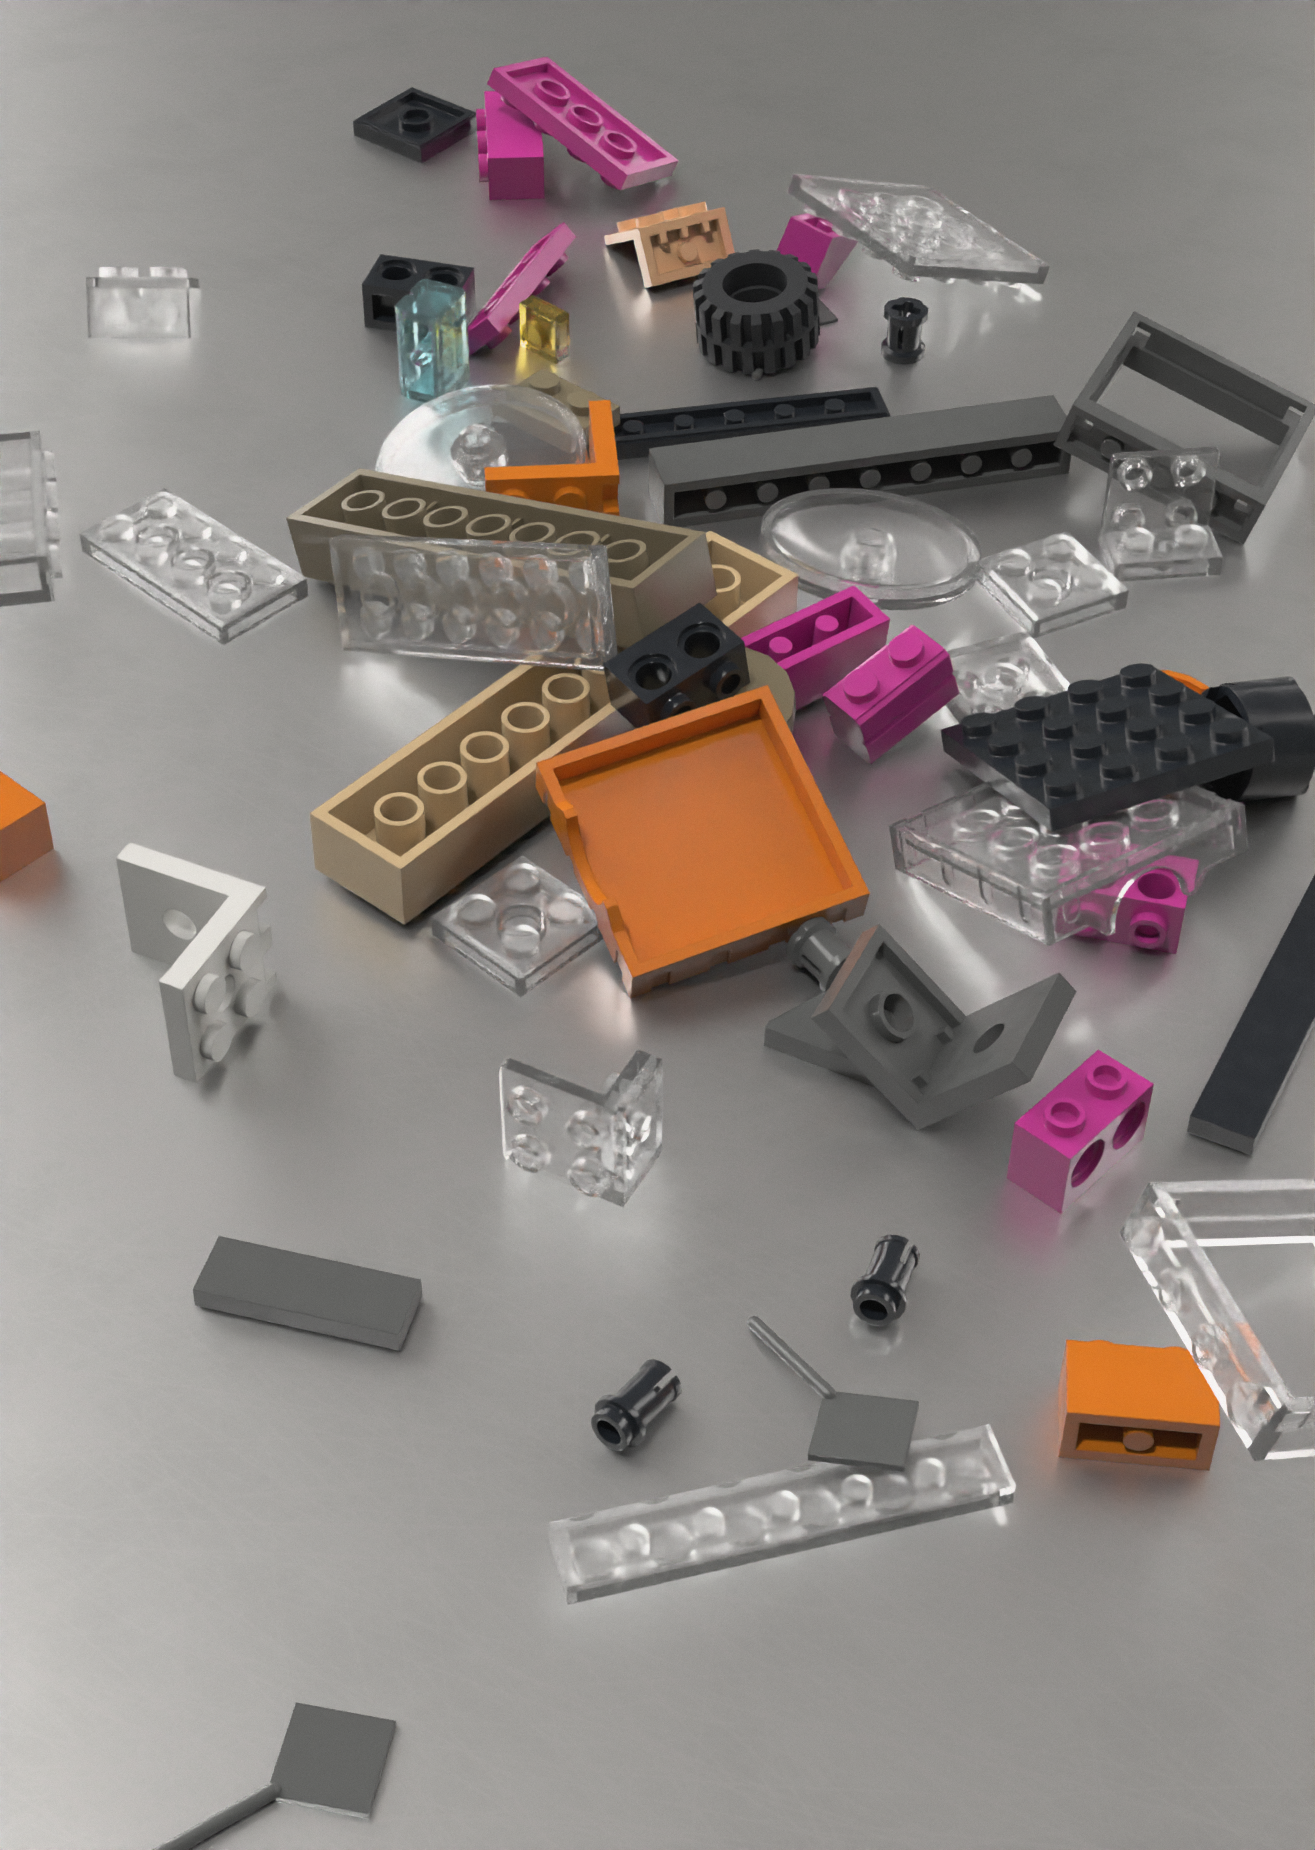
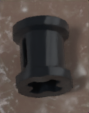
M900 297L888 301L884 305L883 315L888 321L887 337L881 343V354L883 358L896 364L916 363L925 354V344L921 340L922 324L928 320V307L922 301L909 297Z

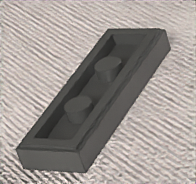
M218 1236L193 1288L195 1306L399 1351L423 1296L421 1279Z

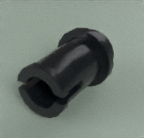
M885 1235L881 1237L875 1245L874 1254L865 1275L859 1277L852 1285L850 1297L853 1302V1310L862 1321L870 1325H888L893 1320L900 1318L905 1312L907 1306L905 1290L920 1258L918 1248L912 1245L908 1249L904 1261H900L905 1246L909 1241L907 1238L899 1235Z
M655 1359L647 1360L640 1367L639 1371L615 1395H604L595 1404V1415L591 1418V1427L597 1438L605 1446L616 1451H622L626 1447H637L646 1437V1426L670 1402H674L679 1397L682 1386L677 1375L672 1377L662 1388L659 1386L654 1387L672 1370L668 1365Z

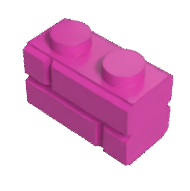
M910 625L894 637L888 645L882 647L822 695L827 712L831 715L829 719L834 734L867 763L872 764L960 694L956 678L952 674L954 670L949 653L915 625Z

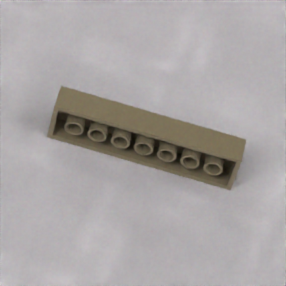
M357 469L286 517L303 577L325 581L333 586L343 585L366 590L374 595L384 594L407 599L415 604L425 603L448 608L455 613L466 612L489 617L496 622H511L530 626L541 632H557L580 637L587 642L598 641L628 648L699 602L704 606L717 596L705 532L373 470Z

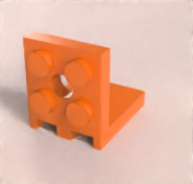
M610 400L589 401V463L484 467L485 491L620 516L618 503L620 475Z

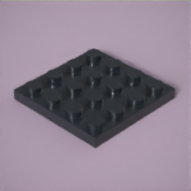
M1145 663L1128 665L1120 670V674L1099 681L1080 680L1068 686L1067 691L1051 696H1029L1022 698L1014 704L1015 707L996 713H973L965 716L960 724L941 729L943 751L1051 832L1275 761L1273 737L1163 673L1153 665Z

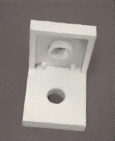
M130 842L116 857L131 951L172 965L160 979L159 986L173 1073L175 1076L197 1083L214 1061L218 1062L225 1056L233 1036L248 1018H253L258 1014L266 994L277 982L276 972L264 968L263 962L264 954L273 944L271 926L259 922L257 909L267 898L266 887Z

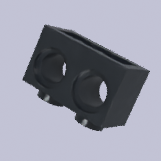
M380 254L362 283L365 327L456 341L466 329L476 311L474 267Z
M700 602L603 663L610 703L636 729L732 697L741 688L750 683L744 641Z

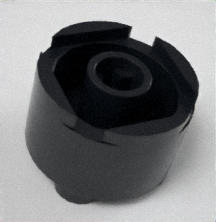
M1287 676L1224 683L1217 687H1209L1202 692L1201 695L1215 702V704L1273 737L1275 761L1203 783V787L1214 800L1222 803H1242L1299 796L1307 792L1315 770V714L1313 715L1309 701L1293 677Z

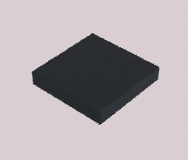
M411 87L354 120L353 131L354 136L423 163L477 131L476 112Z

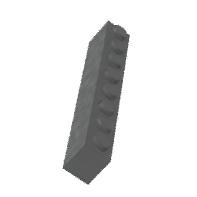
M1054 395L650 448L648 493L661 524L684 527L1069 474L1071 454L1054 446L1067 416Z

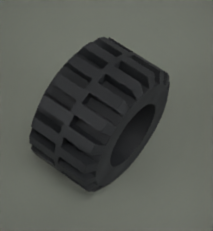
M756 249L744 253L735 252L728 254L727 258L713 261L710 268H704L698 274L699 280H696L693 285L697 343H699V350L702 355L708 356V361L713 365L723 364L724 370L730 372L742 370L743 374H752L756 366L762 365L764 366L765 374L776 372V369L779 368L787 369L794 366L796 360H804L810 355V349L816 348L819 342L818 336H820L818 279L816 274L811 272V267L806 262H799L798 257L791 254H780V251H760Z

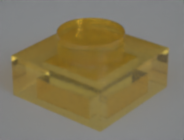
M534 295L519 303L520 346L554 364H558L570 357L569 313Z

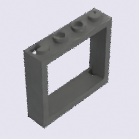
M1134 311L1073 403L1054 446L1244 545L1314 418L1315 404ZM1139 327L1151 335L1148 337L1139 331H1136L1134 336L1132 334ZM1126 366L1278 445L1279 448L1258 486L1243 480L1100 405V401L1122 367ZM1291 406L1304 414L1301 416L1288 408ZM1087 421L1092 422L1093 426L1088 424ZM1239 499L1247 503V506L1237 502V500Z

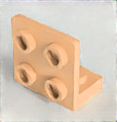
M705 201L617 222L619 232L604 236L606 245L634 240L645 288L698 275L704 268H710L713 261L725 259L728 257V254L735 253L725 207L707 210Z

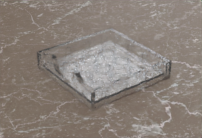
M985 782L971 788L970 791L962 795L953 796L922 810L917 815L904 818L889 825L896 870L1048 946L1088 927L1106 936L1115 933L1116 914L1125 892L1136 879L1148 871L1158 868L1171 870L1179 882L1181 893L1192 896L1198 892L1211 868L1248 851L1245 806L1231 799L1226 800L1218 797L1216 793L1198 786L1051 832Z

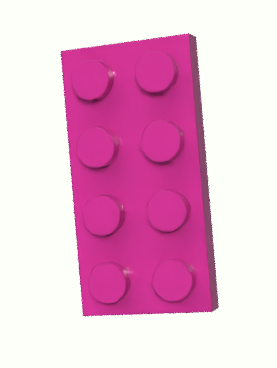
M550 58L533 59L496 67L492 70L487 85L501 95V100L509 107L520 110L534 121V126L537 130L554 137L564 145L571 157L586 163L598 172L601 180L606 185L621 191L672 176L679 160Z

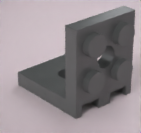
M878 924L862 932L811 1019L917 1130H920L1031 1082L1077 991L1060 973H1057L966 1016L894 938ZM884 1005L892 1013L891 1025L885 1017Z

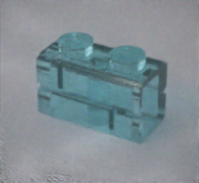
M429 279L420 280L410 290V295H405L395 305L400 391L403 397L438 407L446 406L456 395V391H460L470 380L467 316L464 314L467 311L466 291L463 288Z

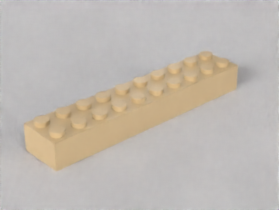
M712 531L706 533L717 596L704 606L736 635L742 638L797 611L798 574ZM566 634L561 635L309 813L315 869L402 924L408 923L551 814L547 804H543L535 787L536 762L636 729L611 705L603 663L627 648L598 641L587 642L580 637Z

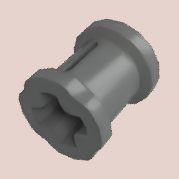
M821 916L804 922L791 936L786 947V957L798 968H806L820 981L821 991L825 992L829 989L853 948L846 945L836 935V928Z

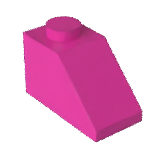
M824 210L790 217L777 251H780V254L794 255L798 257L799 262H806L811 267V272L816 274L818 290L826 288L861 239L864 230Z

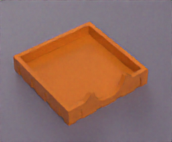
M768 685L536 762L535 787L543 804H547L550 810L552 825L566 856H569L572 861L574 874L589 908L595 912L597 926L613 962L618 963L620 967L622 982L630 999L651 992V988L668 982V985L707 972L710 970V967L723 962L729 964L768 950L770 945L784 940L788 943L799 927L811 918L824 917L832 924L840 920L846 922L864 915L870 892Z

